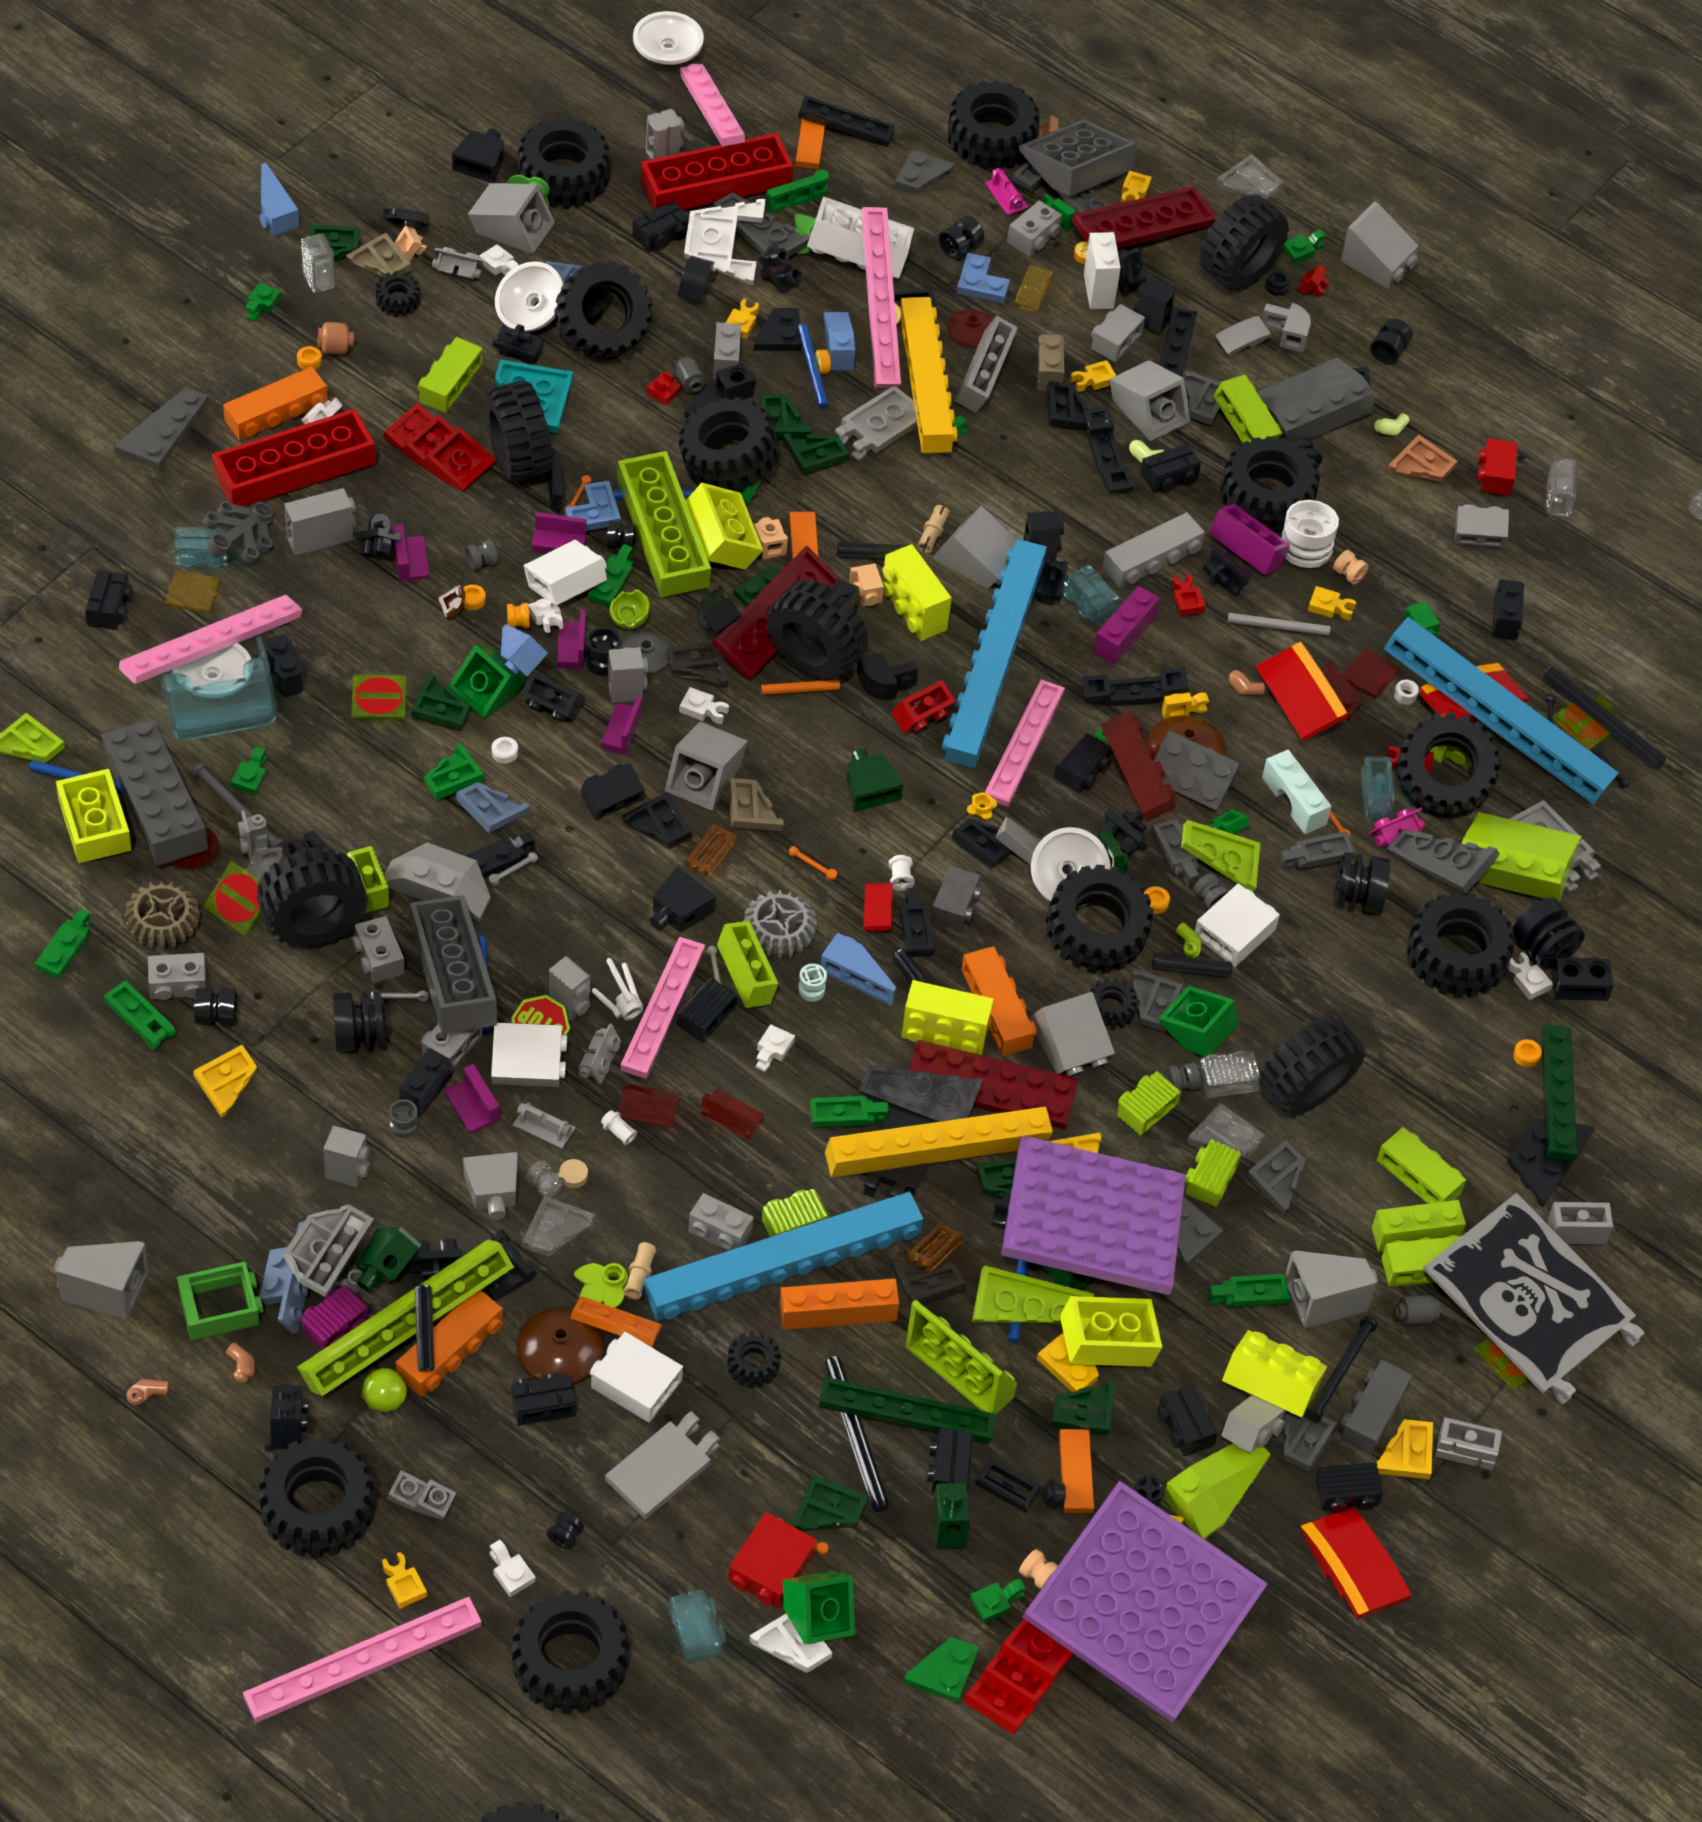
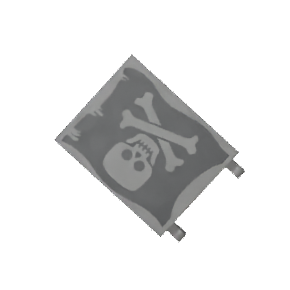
M1517 1193L1423 1268L1543 1394L1548 1389H1552L1556 1399L1561 1404H1565L1571 1399V1395L1576 1392V1389L1569 1382L1562 1380L1566 1374L1618 1331L1621 1332L1624 1341L1630 1347L1638 1343L1645 1334L1639 1326L1630 1323L1636 1316L1632 1310Z

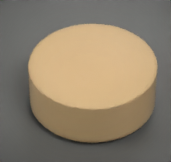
M577 1159L565 1161L559 1171L561 1183L573 1189L583 1186L588 1179V1168L585 1163Z

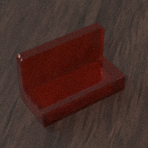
M627 1083L622 1090L619 1106L620 1117L673 1128L678 1103L681 1100L682 1094Z
M717 1088L712 1095L705 1093L702 1097V1115L748 1140L764 1120L763 1113Z

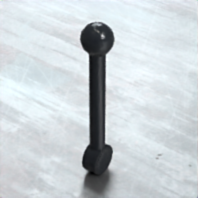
M1548 694L1545 698L1548 703V720L1554 724L1553 703L1555 702V696Z
M1595 747L1592 753L1615 769L1603 755V749ZM1618 773L1616 778L1619 781V786L1621 788L1628 787V779L1623 778Z

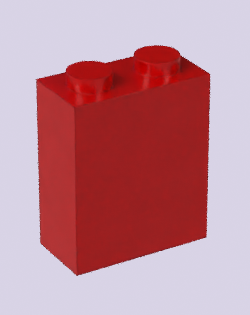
M765 1512L729 1566L728 1581L736 1589L748 1591L755 1595L763 1604L773 1605L780 1609L784 1603L783 1579L799 1577L803 1574L816 1554L817 1539Z

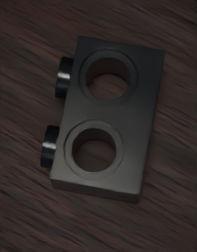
M1557 957L1551 972L1555 1000L1608 1001L1614 986L1610 959H1600L1598 957Z

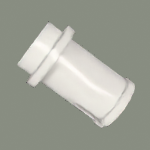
M611 1110L601 1120V1123L604 1125L603 1129L606 1131L610 1130L624 1145H627L636 1137L637 1131L620 1118L621 1114L619 1112Z

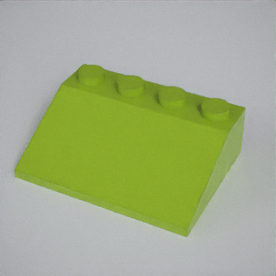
M1478 812L1463 838L1462 844H1467V842L1475 843L1485 849L1488 846L1494 847L1500 853L1476 883L1544 899L1553 897L1560 902L1582 836Z
M917 1300L912 1303L905 1347L981 1411L995 1413L996 1415L1015 1397L1017 1382L1009 1372L1002 1371L996 1366L989 1355L981 1353L973 1347L966 1336L955 1332L944 1318L937 1317Z

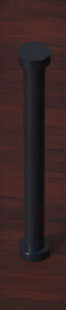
M1364 1316L1360 1321L1361 1327L1313 1406H1309L1305 1411V1416L1308 1420L1315 1423L1321 1421L1324 1408L1369 1334L1378 1327V1323L1374 1318Z

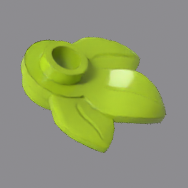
M591 1263L580 1267L574 1272V1276L585 1284L580 1293L581 1297L604 1303L614 1308L618 1307L624 1300L623 1288L627 1284L628 1273L620 1264L610 1263L604 1267ZM610 1277H617L618 1280L613 1281V1280H609V1278H610Z

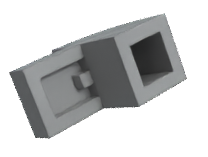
M1266 303L1262 321L1267 329L1282 332L1280 347L1303 353L1311 324L1307 311L1292 303L1290 309Z

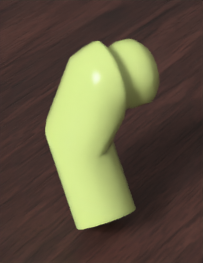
M1403 413L1395 420L1387 418L1378 419L1374 424V429L1377 433L1383 435L1397 436L1410 422V419Z
M1133 440L1129 445L1131 454L1141 463L1143 458L1164 451L1150 450L1140 440Z

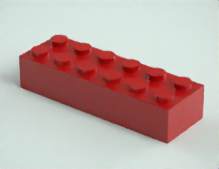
M778 133L745 139L744 143L723 147L717 145L641 161L640 182L653 210L673 200L679 205L680 209L684 210L712 204L732 192L740 197L767 192V190L791 183L793 164Z
M356 409L213 453L214 475L228 501L239 506L250 505L376 464L375 443Z

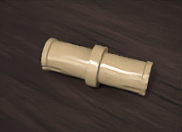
M942 505L934 507L929 521H926L923 526L924 532L917 544V548L922 552L924 545L927 544L924 551L925 554H930L933 551L937 538L943 534V525L950 514L946 507L942 514H939Z
M642 1242L639 1244L635 1260L629 1266L628 1272L630 1275L623 1292L630 1299L641 1298L644 1279L651 1276L652 1269L650 1266L656 1253V1247L650 1243Z

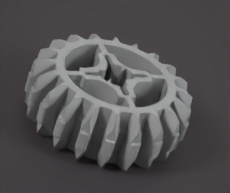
M769 890L767 897L759 894L757 901L752 900L749 908L745 911V919L743 921H750L763 951H767L768 958L772 954H777L779 960L782 954H787L791 958L793 951L801 954L803 947L808 948L811 940L815 937L817 921L814 910L810 909L809 902H803L801 895L794 898L791 891L784 895L779 890L774 895Z

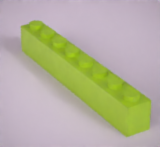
M489 1239L420 1284L430 1285L432 1288L433 1321L514 1268L501 1243ZM415 1288L299 1365L297 1368L310 1391L320 1396L325 1395L416 1333Z

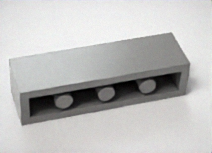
M999 316L993 319L982 335L955 402L974 413L981 408L991 393L1018 327Z
M1186 512L1106 551L1102 568L1119 588L1128 584H1134L1146 575L1154 574L1169 564L1177 563L1185 556L1197 553L1202 549L1205 532Z

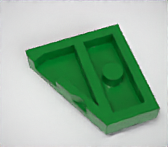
M460 743L455 746V753L450 758L444 757L436 768L431 769L424 776V782L437 801L457 793L476 782H484V773Z
M950 1637L905 1675L903 1684L958 1704L980 1647Z

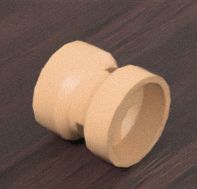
M1345 550L1341 553L1333 565V570L1339 575H1345L1347 581L1352 585L1360 582L1369 568L1366 562L1356 559L1355 554L1350 550Z
M1035 1549L1024 1560L1019 1573L1026 1578L1035 1579V1585L1042 1589L1058 1565L1054 1562L1047 1563L1045 1555L1038 1549Z

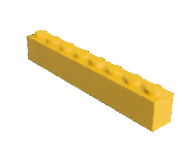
M930 297L901 298L900 309L902 316L900 322L922 453L952 452L953 442H957V428L952 427V424H954V410L949 409L951 407V393L946 392L948 390V375H943L945 373V358L940 357L942 356V341H938L940 329L939 324H935L937 320L936 307H932Z
M1046 1107L830 1137L825 1150V1156L831 1178L924 1163L929 1164L1018 1151L1021 1137H1034L1049 1141L1053 1130Z

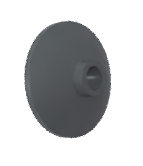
M635 633L626 638L621 645V649L627 647L641 648L642 658L646 657L648 662V673H644L646 675L664 670L672 658V649L669 642L656 633Z

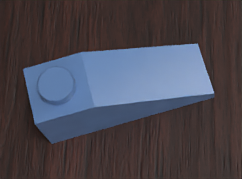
M267 163L261 164L262 214L259 215L262 226L268 228L272 236L299 227L298 208Z
M824 312L826 347L831 359L830 371L853 370L855 342L848 312Z
M505 624L502 628L501 656L507 661L504 665L515 675L521 673L528 676L548 652L530 635Z
M837 932L821 956V966L826 970L827 975L892 1006L895 1001L896 986L862 944L852 937L844 936Z

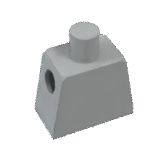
M517 1152L463 1158V1174L475 1209H488L489 1218L492 1220L503 1219L506 1216L505 1207H512L516 1204Z

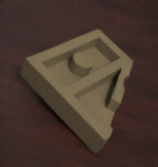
M387 233L346 255L347 261L350 264L380 277L386 278V273L388 272L394 275V271H398V275H401L402 271L407 273L412 270L411 263Z
M730 778L728 790L731 827L782 831L784 821L782 818L778 819L772 811L773 805L768 797L763 794V789L757 780Z

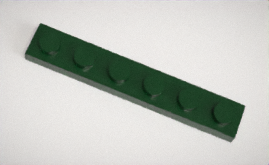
M1544 1024L1542 1028L1547 1158L1575 1162L1578 1154L1571 1028Z
M825 1376L822 1381L818 1407L935 1433H938L940 1428L970 1431L974 1433L973 1441L990 1444L993 1435L995 1413Z

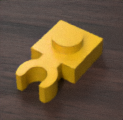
M1129 171L1122 186L1121 203L1144 198L1150 187L1152 177Z
M745 298L740 303V310L733 309L726 323L741 324L740 337L747 339L756 324L759 303H755L754 307L748 308L746 307L747 299Z
M1106 360L1085 366L1084 372H1073L1070 381L1071 383L1080 381L1076 383V390L1078 392L1084 391L1087 386H1092L1094 390L1110 386L1109 379L1115 377L1116 374Z
M1316 586L1308 611L1330 618L1336 613L1342 619L1351 620L1353 613L1351 610L1355 609L1356 601L1352 599L1341 600L1339 599L1340 593Z
M1190 693L1165 696L1161 712L1163 719L1177 715H1190V712H1207L1206 704L1209 703L1207 693H1198L1191 697Z
M399 1552L397 1553V1560L399 1562L397 1566L389 1565L386 1558L382 1560L385 1574L391 1576L386 1579L387 1586L399 1609L426 1598L427 1590L414 1567L408 1570L405 1569V1557Z

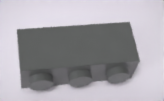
M1382 1359L1376 1369L1371 1367L1364 1383L1368 1384L1364 1391L1359 1389L1352 1402V1405L1356 1407L1352 1413L1347 1411L1342 1419L1340 1427L1344 1430L1340 1440L1372 1455L1405 1396L1413 1375Z

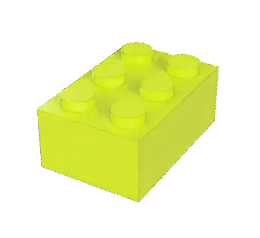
M701 483L686 499L708 561L746 570L761 554L763 548L741 493Z
M913 544L886 554L883 567V594L893 602L896 612L904 617L909 630L915 633L920 641L947 631L952 597Z
M109 769L56 781L59 804L78 863L132 851L129 829Z
M913 980L905 1006L901 1037L912 1042L921 1040L982 1055L989 1030L994 999Z
M1070 1296L1060 1314L1070 1364L1151 1367L1163 1348L1152 1299Z
M1248 1330L1233 1351L1222 1381L1297 1416L1303 1417L1317 1394L1328 1366L1322 1364L1320 1360L1313 1356H1305L1294 1351L1289 1345L1278 1344L1269 1340L1266 1335L1260 1332Z

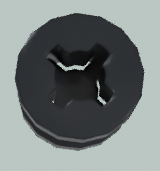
M1153 1475L1139 1477L1135 1482L1134 1491L1158 1507L1160 1505L1164 1490L1161 1480Z
M559 1512L555 1518V1525L549 1527L546 1535L555 1545L564 1549H571L575 1544L574 1538L582 1533L584 1525L574 1515L567 1512Z

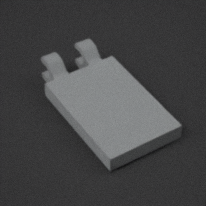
M894 385L843 417L841 426L835 430V433L839 435L844 445L853 435L859 439L853 443L856 451L852 452L851 456L860 461L869 450L878 453L918 427L914 402Z
M1544 800L1509 818L1578 835ZM1581 839L1565 886V890L1568 892L1578 888L1575 881L1580 879L1579 874L1572 870L1573 868L1580 866L1584 877L1591 881L1598 877V873L1595 870L1601 867L1598 861L1593 859L1595 851L1583 839Z
M692 1411L681 1420L677 1427L671 1421L605 1475V1481L645 1520L711 1465V1459L708 1456L720 1447L717 1443L720 1438L713 1431L708 1432L697 1446L688 1438V1436L699 1429L697 1422L700 1419Z

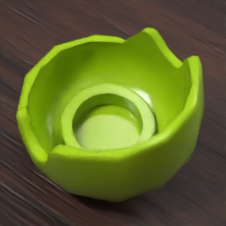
M635 589L633 592L628 593L622 591L611 602L609 613L614 624L622 629L633 630L639 628L647 621L650 603L647 596L640 590Z
M380 1368L372 1371L364 1379L361 1390V1398L365 1400L369 1408L384 1413L397 1410L405 1401L407 1395V1386L404 1379L397 1371L390 1368Z

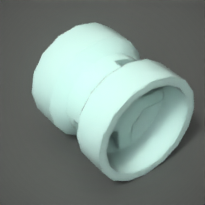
M818 964L804 966L799 975V994L804 1000L810 1002L818 1001L824 996L826 991L827 972Z

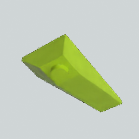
M1233 1443L1193 1464L1167 1483L1163 1499L1178 1516L1184 1518V1522L1194 1533L1206 1539L1225 1525L1236 1505L1239 1504L1250 1484L1253 1483L1271 1454L1262 1446H1259L1250 1453L1239 1449Z

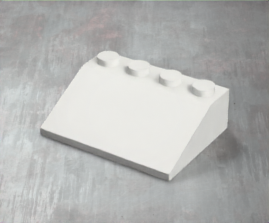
M823 196L807 247H810L819 254L827 253L833 255L842 262L850 261L856 263L858 267L866 270L862 210ZM888 219L892 277L899 278L909 252L914 228Z

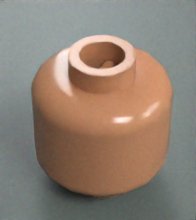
M325 322L322 328H318L317 347L321 348L324 354L344 355L347 353L348 347H353L354 332H349L346 323Z

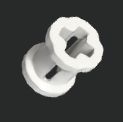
M897 855L890 859L888 864L892 870L893 877L890 883H893V889L904 891L907 888H912L915 880L910 870L913 865L911 857Z

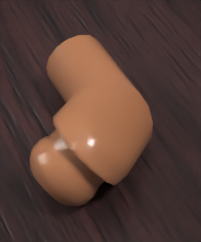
M1234 670L1229 674V683L1238 694L1264 695V683L1250 682L1238 670Z
M234 1342L228 1347L226 1354L237 1362L238 1369L234 1372V1378L241 1383H246L249 1377H253L255 1373V1360L252 1355Z
M141 1379L127 1391V1400L133 1405H139L152 1395L168 1396L169 1382Z

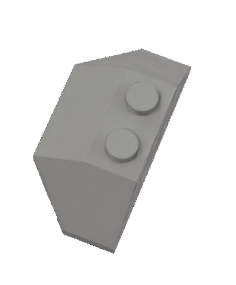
M428 842L393 859L384 874L389 888L423 901L464 895L470 916L477 921L481 920L491 900L477 860Z
M349 1204L341 1206L340 1209L326 1210L308 1215L285 1250L283 1258L299 1283L325 1297L332 1290L353 1257L374 1218Z

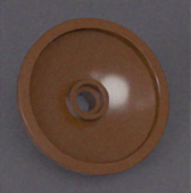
M1177 715L1168 717L1156 724L1148 737L1147 748L1151 750L1149 758L1152 763L1168 731L1223 756L1226 753L1225 741L1217 728L1211 723L1195 716Z
M551 1308L541 1311L531 1317L520 1330L517 1339L519 1362L525 1372L535 1380L544 1379L552 1373H560L562 1375L569 1374L572 1385L578 1384L591 1376L590 1371L597 1360L602 1361L604 1339L601 1330L571 1319L573 1309ZM557 1335H564L565 1338H563V1339H558L556 1336H557Z

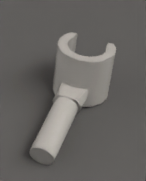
M356 1269L350 1271L347 1279H340L332 1289L346 1285L352 1292H358L361 1288L352 1280H358L362 1272Z

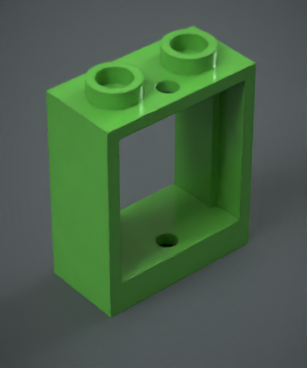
M246 1262L176 1277L190 1341L259 1325L258 1314L263 1313L260 1296L254 1297L253 1289L257 1288L256 1279L253 1271L248 1272ZM238 1284L242 1285L248 1309L199 1320L193 1294Z

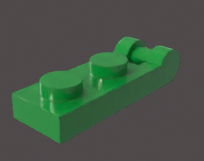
M817 170L813 176L767 190V210L771 214L826 196L829 173L825 170Z
M126 980L104 995L105 1003L145 1040L150 1049L155 1050L165 1038L170 1039L176 1035L173 1025ZM156 1025L159 1030L154 1033L151 1028Z

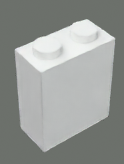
M1114 232L1090 233L1084 268L1090 309H1114L1120 274V262Z
M573 540L523 565L528 586L545 599H549L555 606L607 580L605 572L607 566L603 557L597 555L589 547L582 545L577 540Z
M1238 883L1197 920L1195 932L1202 938L1203 944L1224 960L1231 961L1232 965L1236 967L1276 930L1280 914L1272 906L1265 904L1257 898L1251 890L1245 889Z
M497 1023L494 1026L492 1084L559 1087V1079H565L566 1062H560L561 1051L566 1052L567 1035H562V1026Z
M624 1332L619 1339L615 1338L610 1343L606 1352L607 1355L603 1360H597L591 1368V1388L650 1423L682 1381L683 1366L629 1333Z

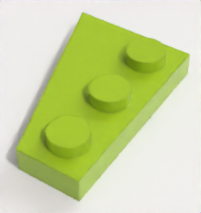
M1190 820L1185 822L1183 825L1181 848L1235 883H1239L1245 889H1249L1252 892L1256 889L1260 854L1259 842Z

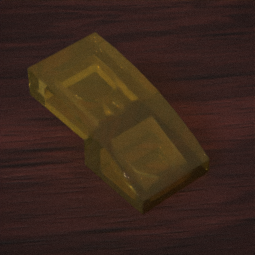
M1029 265L1016 296L1015 306L1038 313L1053 271Z

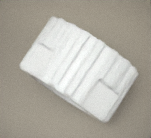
M1407 679L1399 681L1395 688V699L1401 704H1413L1419 693L1418 685L1414 681ZM1403 690H1407L1412 694H1406Z

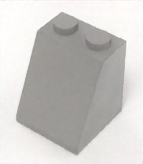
M490 183L468 213L477 234L531 254L535 252L555 223L538 184Z
M1374 201L1348 227L1341 262L1389 289L1395 282H1400L1404 273L1408 269H1412L1417 263L1418 245L1380 204Z
M1148 360L1109 379L1114 403L1148 440L1152 441L1191 422L1183 377Z
M980 506L956 529L932 558L988 589L994 583L1001 584L999 583L1002 568L1007 569L1009 564L1006 562L1009 548H1014L1017 539L986 509Z
M699 722L675 747L665 792L713 811L727 789L730 778L735 776L741 766L748 741Z
M1093 992L1043 1007L1028 1017L1029 1021L1032 1020L1037 1030L1036 1036L1057 1074L1066 1072L1067 1076H1072L1083 1072V1066L1091 1064L1092 1068L1105 1065L1108 1063L1107 1058L1115 1054Z
M136 1241L67 1247L63 1257H58L54 1267V1273L57 1274L56 1287L59 1288L61 1301L127 1320L148 1275L145 1243Z
M1291 1252L1285 1273L1290 1298L1304 1329L1368 1312L1375 1287L1378 1284L1376 1272L1373 1268L1370 1269L1366 1259L1321 1253Z

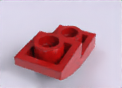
M893 883L865 885L864 931L883 932L885 930H892Z

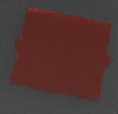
M1364 648L1345 669L1340 678L1353 685L1357 691L1361 690L1376 699L1398 675L1400 668L1385 660L1384 656L1380 657Z

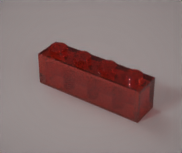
M1127 711L1100 724L1147 822L1175 809L1176 807L1172 799L1176 798L1171 784L1165 785L1161 778L1166 774L1160 762L1154 763L1151 757L1155 751L1149 739L1143 740L1140 734L1145 730L1138 716L1132 718L1130 712Z

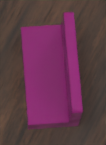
M536 513L532 551L549 553L573 540H577L585 546L587 538L586 519Z
M403 524L393 525V533H401L400 541L393 542L399 581L428 579L430 576L424 537H405Z
M580 610V622L563 621V629L559 628L557 668L583 669L586 610Z
M637 696L633 707L620 703L616 704L601 741V749L627 755L642 717V697Z
M474 1064L463 1068L464 1081L445 1089L447 1099L470 1134L500 1121V1106Z

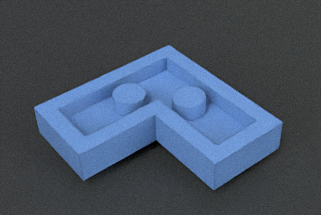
M967 253L957 286V294L1004 303L1010 280L987 275L991 257Z
M609 481L584 484V492L588 504L565 508L566 516L587 520V531L607 528L609 521L618 522L621 525V517Z

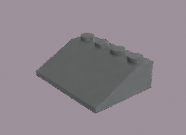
M1083 119L1019 146V151L1053 189L1061 192L1064 196H1075L1079 192L1091 189L1093 186L1105 183L1114 177L1122 176L1124 173L1133 170L1136 143Z
M1338 357L1257 392L1261 400L1266 404L1275 422L1279 424L1282 431L1280 438L1287 439V442L1291 444L1302 437L1312 439L1374 411V391L1361 374Z

